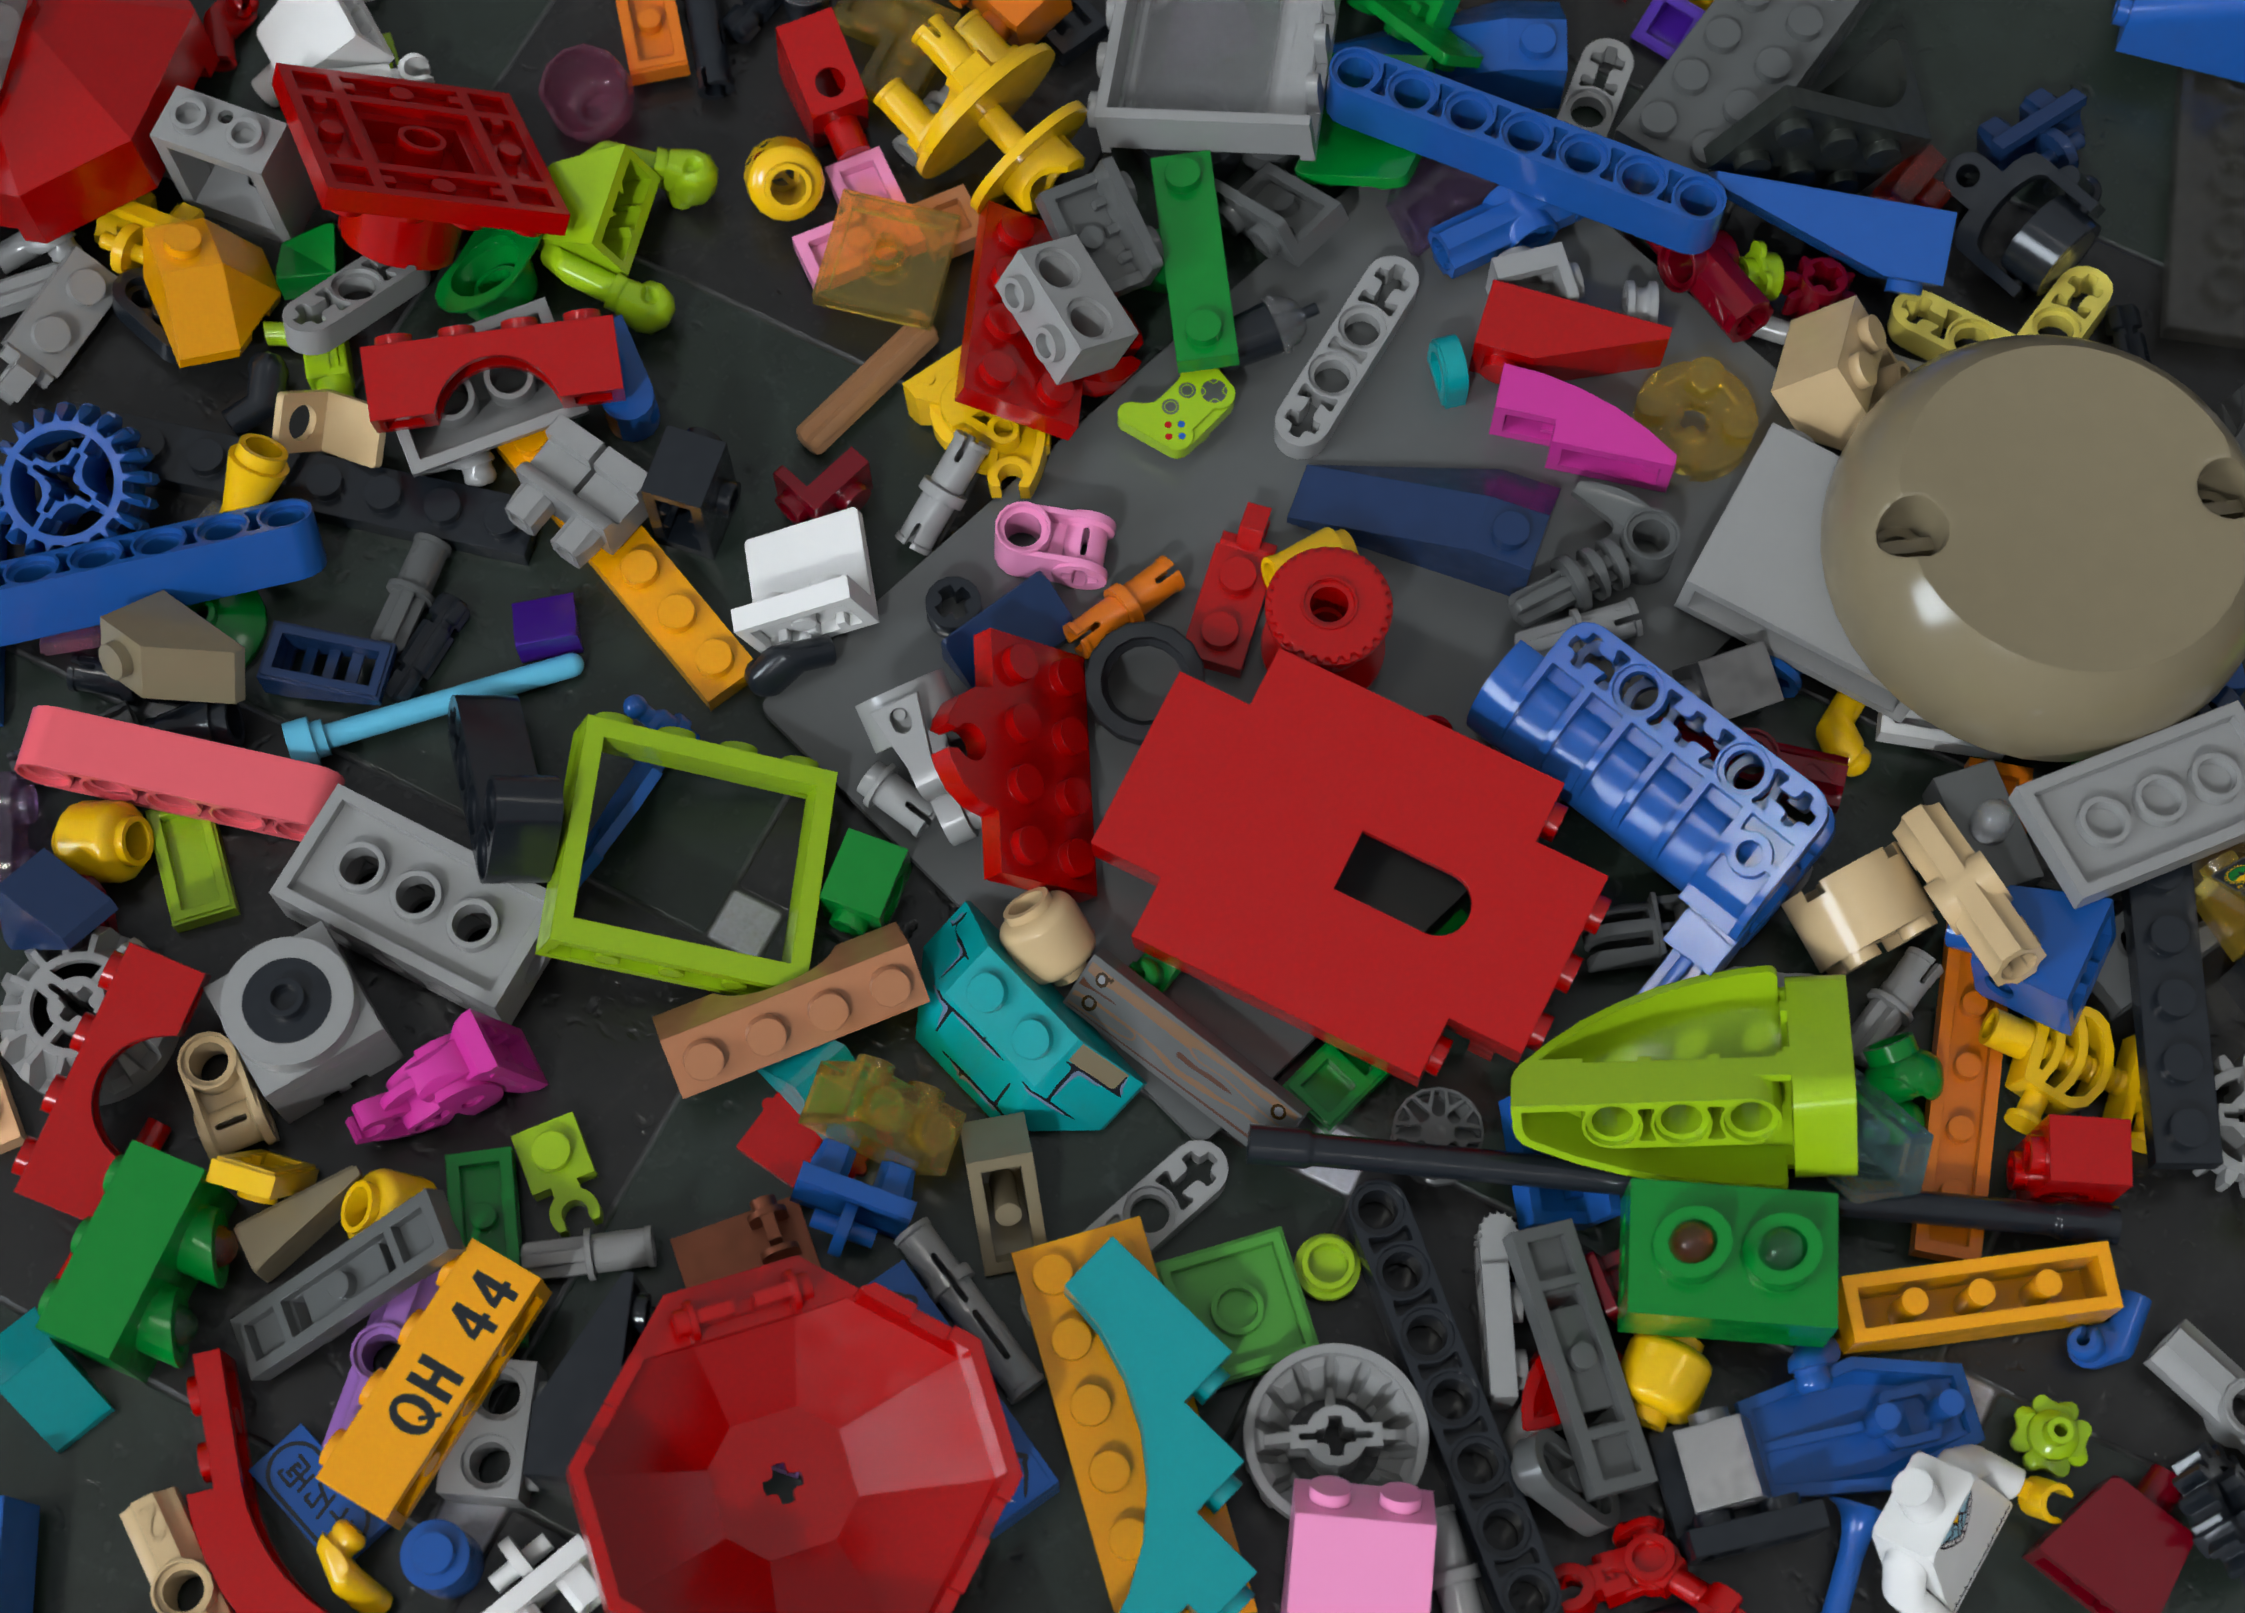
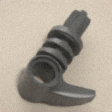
M1579 481L1572 490L1571 496L1608 522L1612 533L1595 542V551L1589 547L1577 550L1576 560L1566 554L1552 559L1550 562V575L1512 593L1507 599V605L1513 620L1522 628H1528L1566 608H1577L1579 613L1589 611L1593 607L1592 596L1597 600L1603 601L1611 596V587L1617 591H1623L1629 588L1630 582L1638 585H1650L1660 581L1667 574L1680 542V528L1676 520L1667 512L1652 508L1643 500L1625 490L1599 482ZM1638 540L1653 542L1661 552L1655 554L1645 553L1638 549L1634 542Z

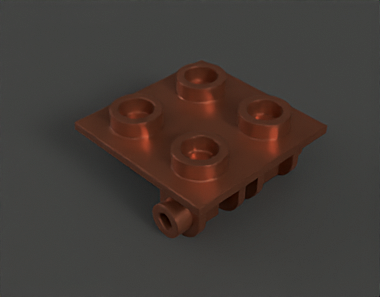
M774 1194L763 1195L749 1203L751 1211L670 1239L685 1287L689 1288L796 1255L821 1268L800 1204L789 1201L790 1197L777 1201Z

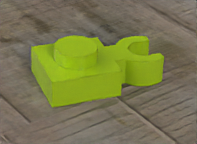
M573 1111L510 1136L534 1199L540 1201L549 1196H554L549 1210L551 1224L561 1237L571 1236L569 1227L566 1224V1215L573 1207H586L596 1226L603 1223L604 1215L600 1203L590 1191L583 1189L581 1186L582 1183L599 1176Z

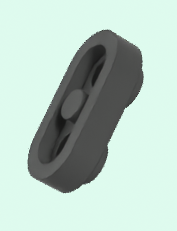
M1542 1429L1516 1442L1513 1449L1511 1473L1522 1493L1531 1496L1536 1502L1562 1520L1565 1525L1586 1537L1596 1535L1618 1524L1621 1515L1618 1494L1587 1502L1567 1441L1549 1429Z

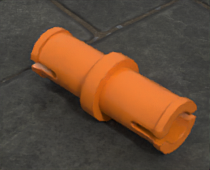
M1164 555L1159 556L1155 559L1154 563L1125 584L1114 583L1105 589L1104 599L1072 622L1063 625V632L1069 644L1089 630L1092 631L1080 640L1081 644L1074 648L1075 652L1083 656L1084 659L1089 658L1092 651L1108 633L1127 623L1145 622L1144 615L1176 592L1182 591L1185 588V581L1179 569L1161 583H1156L1167 575V570L1175 564Z

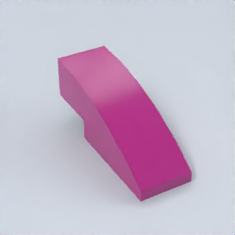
M1504 363L1489 434L1549 446L1545 468L1666 493L1676 465L1677 455L1650 430L1619 408L1580 387L1541 372Z

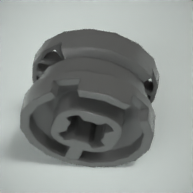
M1439 1086L1421 1089L1404 1100L1395 1113L1390 1140L1481 1148L1485 1133L1482 1116L1473 1102L1456 1090ZM1430 1093V1096L1418 1098L1422 1094ZM1407 1175L1417 1183L1432 1187L1452 1185L1459 1181Z

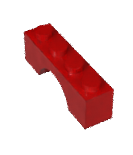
M585 308L564 313L563 321L538 324L536 317L524 316L503 320L500 322L501 329L476 332L473 325H452L437 330L438 337L413 340L412 334L390 333L374 338L375 345L359 347L370 422L377 433L438 426L441 423L446 404L453 392L473 375L495 368H513L536 376L553 390L564 409L626 401L613 314L601 316L599 309Z
M129 942L124 954L116 950L113 951L98 982L99 988L107 990L96 1015L89 1012L84 1013L72 1036L69 1049L77 1051L78 1054L68 1076L57 1073L42 1101L40 1110L49 1114L38 1139L28 1136L16 1156L11 1173L21 1177L14 1190L15 1193L81 1220L87 1216H93L105 1193L103 1191L105 1174L112 1161L118 1155L123 1154L107 1135L101 1119L100 1095L105 1077L115 1061L136 1044L157 1037L184 1036L205 992L203 988L208 985L211 975Z

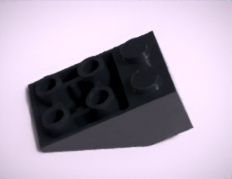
M624 1271L533 1402L523 1474L545 1494L571 1496L565 1476L566 1470L656 1307L652 1306L651 1294L647 1293L634 1272Z

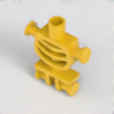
M2084 1007L2071 1036L2058 1032L2029 1017L2024 1016L2022 1019L1999 1008H1993L1986 1015L1980 1027L1979 1043L2012 1057L2005 1087L2021 1097L2016 1108L2007 1109L2004 1115L2005 1122L2011 1128L2027 1135L2042 1121L2041 1118L2044 1113L2057 1115L2073 1113L2088 1107L2105 1090L2109 1093L2102 1118L2131 1119V1124L2133 1117L2136 1118L2133 1131L2131 1132L2132 1150L2147 1154L2135 1035L2122 1040L2117 1063L2114 1067L2115 1049L2110 1024L2099 1011L2091 1007ZM2054 1072V1074H2053L2052 1078L2050 1079V1081H2049L2048 1083H2046L2045 1081H2046V1080L2050 1077V1075ZM2077 1080H2081L2076 1093L2072 1097L2064 1094Z

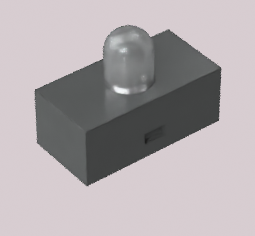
M1994 760L1985 761L1933 778L1922 794L1925 805H1933L1940 802L1976 853L1979 850L1982 852L2005 887L2016 885L2035 888L2044 877V874L2021 821L2008 800L2009 794Z

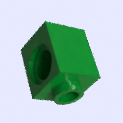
M848 828L819 896L824 917L830 918L829 924L838 931L853 937H858L866 932L890 924L912 872L909 849Z

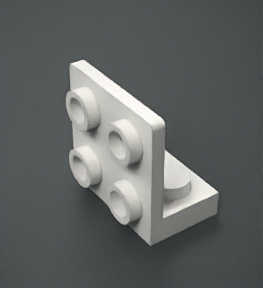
M855 507L760 535L745 542L752 603L731 609L734 633L762 654L767 648L774 645L822 635L833 637L880 623L863 516Z

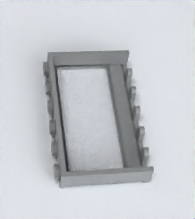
M1107 0L1106 24L1110 31L1108 41L1099 43L1096 58L1100 84L1098 91H1090L1087 102L1088 125L1090 128L1097 129L1102 151L1111 153L1112 147L1182 151L1210 150V152L1300 155V160L1316 161L1328 71L1332 59L1341 0Z

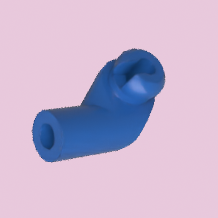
M1831 1337L1824 1348L1796 1346L1787 1363L1788 1374H1794L1795 1387L1800 1394L1809 1395L1815 1391L1822 1392L1830 1389L1832 1386L1833 1378L1827 1366L1836 1362L1841 1355L1840 1346L1835 1338Z

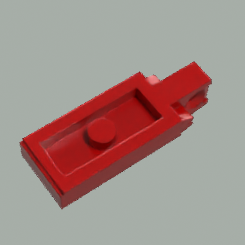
M1248 502L1238 534L1224 530L1220 543L1216 542L1186 634V638L1193 643L1206 669L1240 678L1267 592V587L1262 577L1261 562L1264 557L1274 555L1277 552L1278 545L1265 542L1271 523L1269 519L1272 508Z

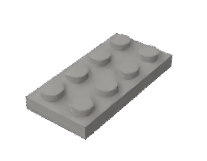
M2239 700L2015 787L2008 800L2074 910L2245 841V710Z

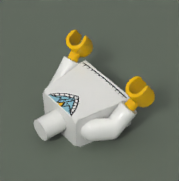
M1968 1444L1943 1450L1937 1458L1920 1451L1912 1455L1905 1470L1901 1471L1894 1478L1892 1494L1873 1527L1872 1539L1882 1563V1591L1884 1597L1899 1613H1956L2013 1507L2010 1500L2017 1496L2020 1509L2026 1515L2049 1523L2060 1524L2063 1520L2049 1514L2046 1504L2047 1499L2052 1492L2073 1498L2072 1490L2065 1484L2037 1475L2025 1478L2026 1472L2024 1469L1978 1445Z

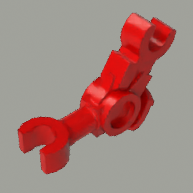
M1642 1516L1628 1522H1620L1616 1525L1612 1541L1618 1548L1592 1556L1593 1565L1582 1566L1577 1563H1563L1554 1568L1560 1590L1570 1586L1582 1588L1579 1596L1561 1603L1565 1613H1594L1598 1604L1606 1601L1609 1609H1612L1643 1595L1648 1597L1662 1596L1667 1600L1672 1594L1695 1607L1699 1613H1747L1739 1608L1743 1602V1597L1735 1590L1720 1582L1709 1584L1689 1571L1686 1559L1681 1557L1677 1546L1664 1536L1666 1531L1664 1520L1653 1516Z

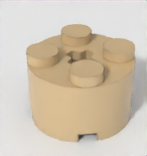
M1896 841L1884 849L1881 847L1833 872L1818 881L1819 884L1815 886L1816 889L1805 895L1801 891L1781 905L1819 972L1823 973L1826 971L1828 975H1848L1867 964L1866 962L1882 954L1877 946L1878 943L1882 942L1886 951L1890 952L1938 923L1932 913L1936 908Z

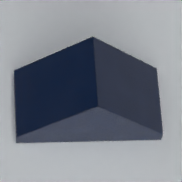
M45 848L0 882V922L4 941L11 950H70L119 909L109 896Z

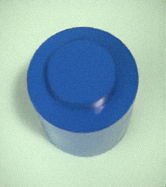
M432 1519L418 1524L406 1535L400 1549V1564L404 1575L411 1583L436 1598L452 1600L465 1596L479 1583L484 1571V1555L478 1542L457 1525L443 1519Z

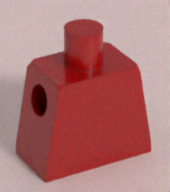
M832 7L776 27L779 74L812 146L820 148L831 144L838 162L871 149L864 130L869 127L868 96Z

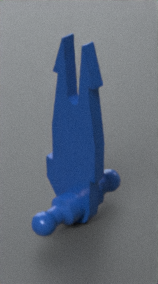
M639 694L630 695L624 700V713L631 719H637L644 727L655 730L666 726L680 727L692 731L696 734V739L700 740V735L691 729L692 721L682 713L672 715L666 709L655 710ZM637 760L633 761L635 763L614 793L587 836L579 887L604 859V854L641 807L663 775L662 771L665 767Z

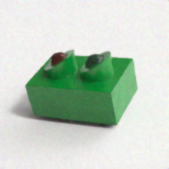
M132 1139L125 1155H118L110 1164L103 1180V1191L105 1193L93 1216L84 1218L77 1227L70 1246V1251L73 1255L61 1278L52 1280L43 1292L38 1305V1315L40 1318L35 1328L72 1352L144 1383H147L158 1360L178 1369L183 1368L188 1357L189 1343L196 1337L199 1326L197 1316L189 1308L188 1300L198 1280L219 1289L224 1288L228 1277L229 1264L237 1256L238 1240L234 1232L228 1228V1221L239 1200L225 1187L206 1182L208 1172L205 1169Z
M1643 1178L1630 1179L1621 1199L1617 1332L1824 1348L1838 1329V1193Z

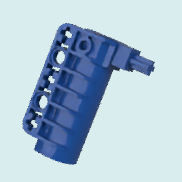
M1582 622L1571 626L1562 634L1545 657L1523 640H1520L1491 673L1475 698L1467 716V727L1499 752L1565 783L1560 799L1681 891L1678 897L1689 907L1663 938L1673 949L1637 994L1658 986L1700 976L1704 973L1711 976L1713 973L1723 971L1740 948L1749 943L1775 914L1826 850L1836 833V819L1833 810L1828 805L1825 795L1815 784L1608 629L1593 622ZM1578 640L1587 643L1577 653L1572 649ZM1594 657L1599 661L1606 659L1612 663L1615 673L1610 683L1605 681L1607 675L1594 664L1589 663V660ZM1642 675L1643 678L1628 688L1622 699V689L1625 683H1630L1631 678L1634 676ZM1650 690L1658 691L1655 703L1649 708L1634 710V704L1640 695ZM1670 702V708L1666 718H1663V720L1660 723L1649 725L1650 722L1657 719L1662 713L1665 712ZM1681 717L1686 719L1684 724L1695 734L1701 737L1708 735L1714 740L1713 744L1719 751L1714 762L1709 759L1712 755L1708 750L1697 742L1691 741L1688 743L1681 737L1682 734L1677 729ZM1745 753V755L1738 758L1734 763H1732L1726 772L1730 760H1732L1737 755ZM1750 767H1761L1764 769V776L1755 787L1747 790L1735 788L1739 774ZM1770 791L1769 795L1766 798H1764L1761 801L1755 802L1761 799L1765 794H1767ZM1784 793L1790 797L1787 802L1800 813L1807 814L1810 811L1813 813L1815 819L1809 826L1800 821L1793 824L1786 817V811L1779 805Z

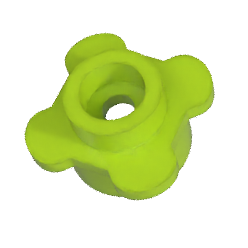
M1754 240L1751 243L1750 251L1745 256H1739V267L1769 301H1773L1779 296L1783 287V262L1777 253L1767 252V246L1764 241Z

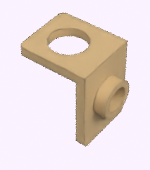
M330 389L280 391L277 394L272 439L282 444L287 449L288 454L322 451L370 468L381 467L386 432L377 433L372 426L367 401ZM306 405L310 415L308 427L300 437L293 438L289 431L290 418L299 406Z

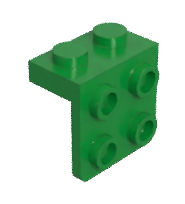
M1384 54L1435 73L1432 56ZM1324 104L1316 161H1302L1299 159L1295 166L1297 178L1307 184H1320L1326 187L1337 185L1376 187L1387 190L1406 186L1410 182L1422 155L1338 124L1328 115Z

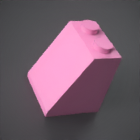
M1330 1475L1318 1476L1312 1480L1294 1478L1280 1613H1430L1437 1531L1434 1492L1431 1490H1420L1418 1487L1405 1482H1389L1383 1486L1349 1483L1343 1478Z

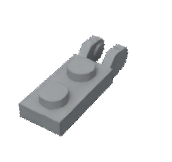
M1497 1211L1496 1214L1489 1213L1487 1218L1483 1217V1223L1479 1224L1478 1234L1474 1236L1476 1241L1473 1244L1476 1247L1474 1250L1482 1387L1491 1411L1511 1410L1519 1397L1518 1390H1524L1529 1373L1526 1349H1515L1513 1323L1523 1322V1302L1516 1282L1510 1283L1509 1268L1511 1265L1502 1240L1511 1232L1519 1231V1229H1516L1517 1222H1513L1512 1216L1508 1217L1506 1212L1500 1214Z

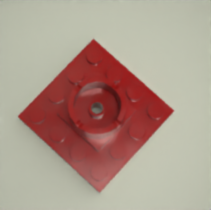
M276 63L272 87L322 209L330 210L339 215L338 229L341 230L342 238L352 249L378 263L402 269L409 265H414L417 270H437L454 262L464 230L477 231L487 227L512 230L526 237H538L542 234L565 236L570 213L510 93Z

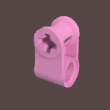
M1017 501L1007 505L997 516L995 521L994 558L998 566L1005 573L1014 577L1029 578L1034 573L1042 571L1050 582L1060 583L1067 587L1081 590L1100 589L1107 583L1108 572L1103 567L1108 540L1113 539L1115 536L1117 525L1109 516L1092 510H1069L1034 504L1028 501ZM1016 533H1027L1032 535L1037 541L1032 545L1020 547L1012 544L1008 538ZM1083 545H1087L1085 555H1081Z

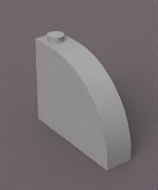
M1773 422L1689 574L1674 607L1748 645L1764 640L1769 655L1781 659L1792 668L1901 723L1910 711V708L1894 697L1871 673L1855 651L1835 614L1825 583L1820 552L1821 516L1826 490L1839 456L1815 444L1814 440L1807 434L1795 429H1785Z

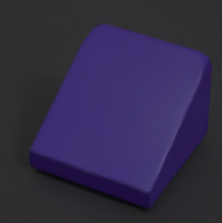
M1652 0L1632 33L1631 38L1669 60L1706 11L1688 0Z
M574 592L512 603L515 648L522 663L549 659L570 652H584Z

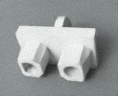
M543 1533L522 1550L509 1535L497 1544L508 1561L488 1577L491 1584L501 1593L518 1578L522 1577L523 1579L482 1613H542L540 1608L560 1592H562L577 1613H590L601 1604L584 1539L579 1534L537 1568L534 1565L555 1549Z

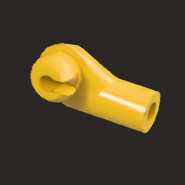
M1838 691L1816 726V739L1823 752L1849 757L1847 776L1855 777L1863 774L1869 768L1872 758L1871 752L1864 747V741L1855 726L1856 720L1866 705Z
M348 1519L338 1520L328 1534L324 1531L321 1533L316 1548L332 1591L358 1613H387L392 1604V1593L362 1570L352 1558L365 1547L366 1537Z

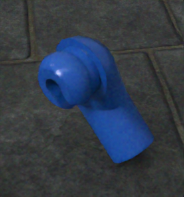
M2121 1289L2120 1293L2124 1308L2112 1315L2109 1321L2088 1327L2082 1324L2070 1331L2066 1341L2070 1359L2074 1364L2092 1370L2101 1369L2130 1359L2137 1348L2152 1300L2140 1293Z

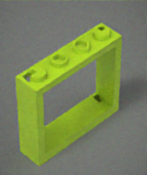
M599 712L595 715L588 714L573 733L563 790L564 811L562 828L552 877L547 883L535 955L731 996L766 990L808 972L838 772L818 768L819 764L817 761L804 756L790 755L779 759L758 754V749L755 746L745 742L725 741L719 745L698 740L695 733L680 727L666 726L655 730L634 725L630 717L620 713ZM601 752L805 799L782 962L573 917Z

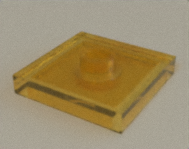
M843 189L813 289V304L931 331L960 231L961 215Z

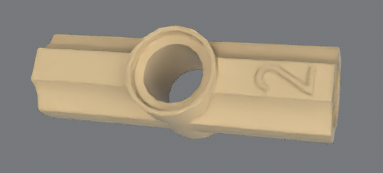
M1940 802L1933 805L1920 804L1901 816L1900 824L1892 832L1898 841L1897 844L1914 869L1920 873L1927 883L1923 888L1956 936L1962 934L1998 987L2008 983L2018 984L2037 972L2038 965L2047 956L2041 947L2040 941L2027 925L2024 918L2019 916L2010 903L2014 900L1985 856L1980 850L1976 853Z
M172 1486L165 1490L151 1492L130 1503V1506L119 1514L151 1585L150 1596L152 1605L158 1613H235L232 1606L223 1596L204 1560L193 1530L190 1512L177 1487ZM201 1577L204 1584V1594L201 1601L193 1609L182 1612L177 1602L178 1591L190 1578Z

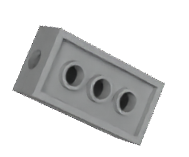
M339 783L269 891V894L288 918L308 928L322 921L337 943L467 1010L473 1009L512 1025L551 960L549 957L535 955L546 888L536 883L482 884L478 877L473 851ZM377 872L372 880L358 885L364 876ZM434 900L426 910L413 913L414 909L422 902ZM485 928L490 929L488 934L481 940L467 942L474 932Z

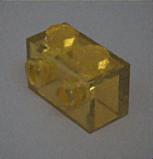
M859 1054L856 1061L820 1062L798 1123L830 1139L849 1145L858 1153L880 1164L882 1161H893L914 1169L917 1175L945 1176L967 1115L944 1102L945 1092L919 1081H909L906 1083L893 1076L896 1069L895 1066L871 1055Z

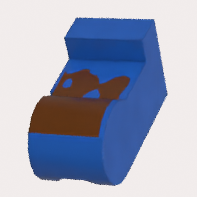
M621 314L613 318L616 327L626 401L604 403L602 406L609 428L614 435L624 441L636 442L648 438L656 431L661 416L652 383Z

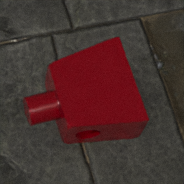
M2152 1464L2135 1488L2117 1475L2110 1476L2099 1482L2060 1518L2063 1520L2062 1523L2054 1524L2026 1550L2022 1558L2092 1613H2162L2194 1544L2193 1533L2170 1516L2178 1504V1499L2183 1496L2172 1484V1479L2177 1475L2163 1466Z

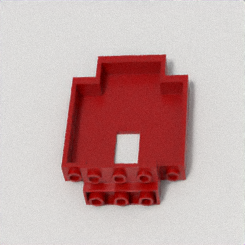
M1281 648L1278 649L1251 704L1179 671L1091 841L1095 857L1156 886L1131 935L1134 948L1418 1087L1425 1072L1437 1077L1454 1042L1443 1036L1446 1029L1469 1039L1470 1042L1467 1050L1490 1062L1495 1053L1519 1063L1525 1048L1535 1052L1538 1051L1555 1019L1554 1016L1544 1012L1554 989L1567 994L1584 960L1583 957L1572 952L1583 930L1596 935L1612 902V899L1601 894L1609 877L1608 875L1539 843L1540 838L1551 843L1553 842L1569 807L1558 802L1565 783ZM1364 833L1458 879L1467 889L1471 899V912L1465 924L1457 931L1448 935H1430L1335 890L1362 834Z

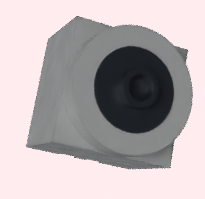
M322 921L317 922L295 936L275 938L255 946L234 964L228 974L203 988L222 1022L226 1035L237 1048L264 1098L288 1124L323 1105L324 1098L336 1091L342 1094L352 1088L351 1083L364 1075L371 1077L404 1057L344 951Z

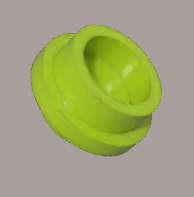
M1323 1233L1307 1239L1298 1249L1294 1260V1267L1301 1289L1310 1297L1321 1301H1334L1345 1297L1353 1290L1360 1276L1361 1263L1356 1249L1348 1240L1336 1234Z

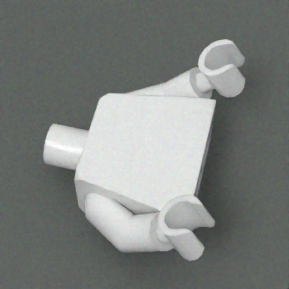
M277 0L276 5L257 28L256 35L271 63L251 81V84L256 93L267 104L275 108L280 105L272 87L276 63L435 83L433 76L430 75L431 70L428 60L419 53L405 55L400 59L398 68H390L389 64L395 57L364 3L372 0Z

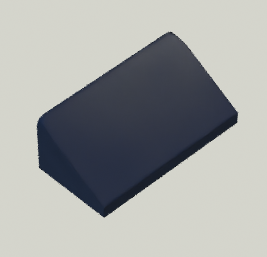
M1038 571L945 637L941 642L942 656L964 685L971 689L976 687L973 635L988 628H994L1058 649L1068 642L1063 632V625L1072 622L1074 618L1042 571Z

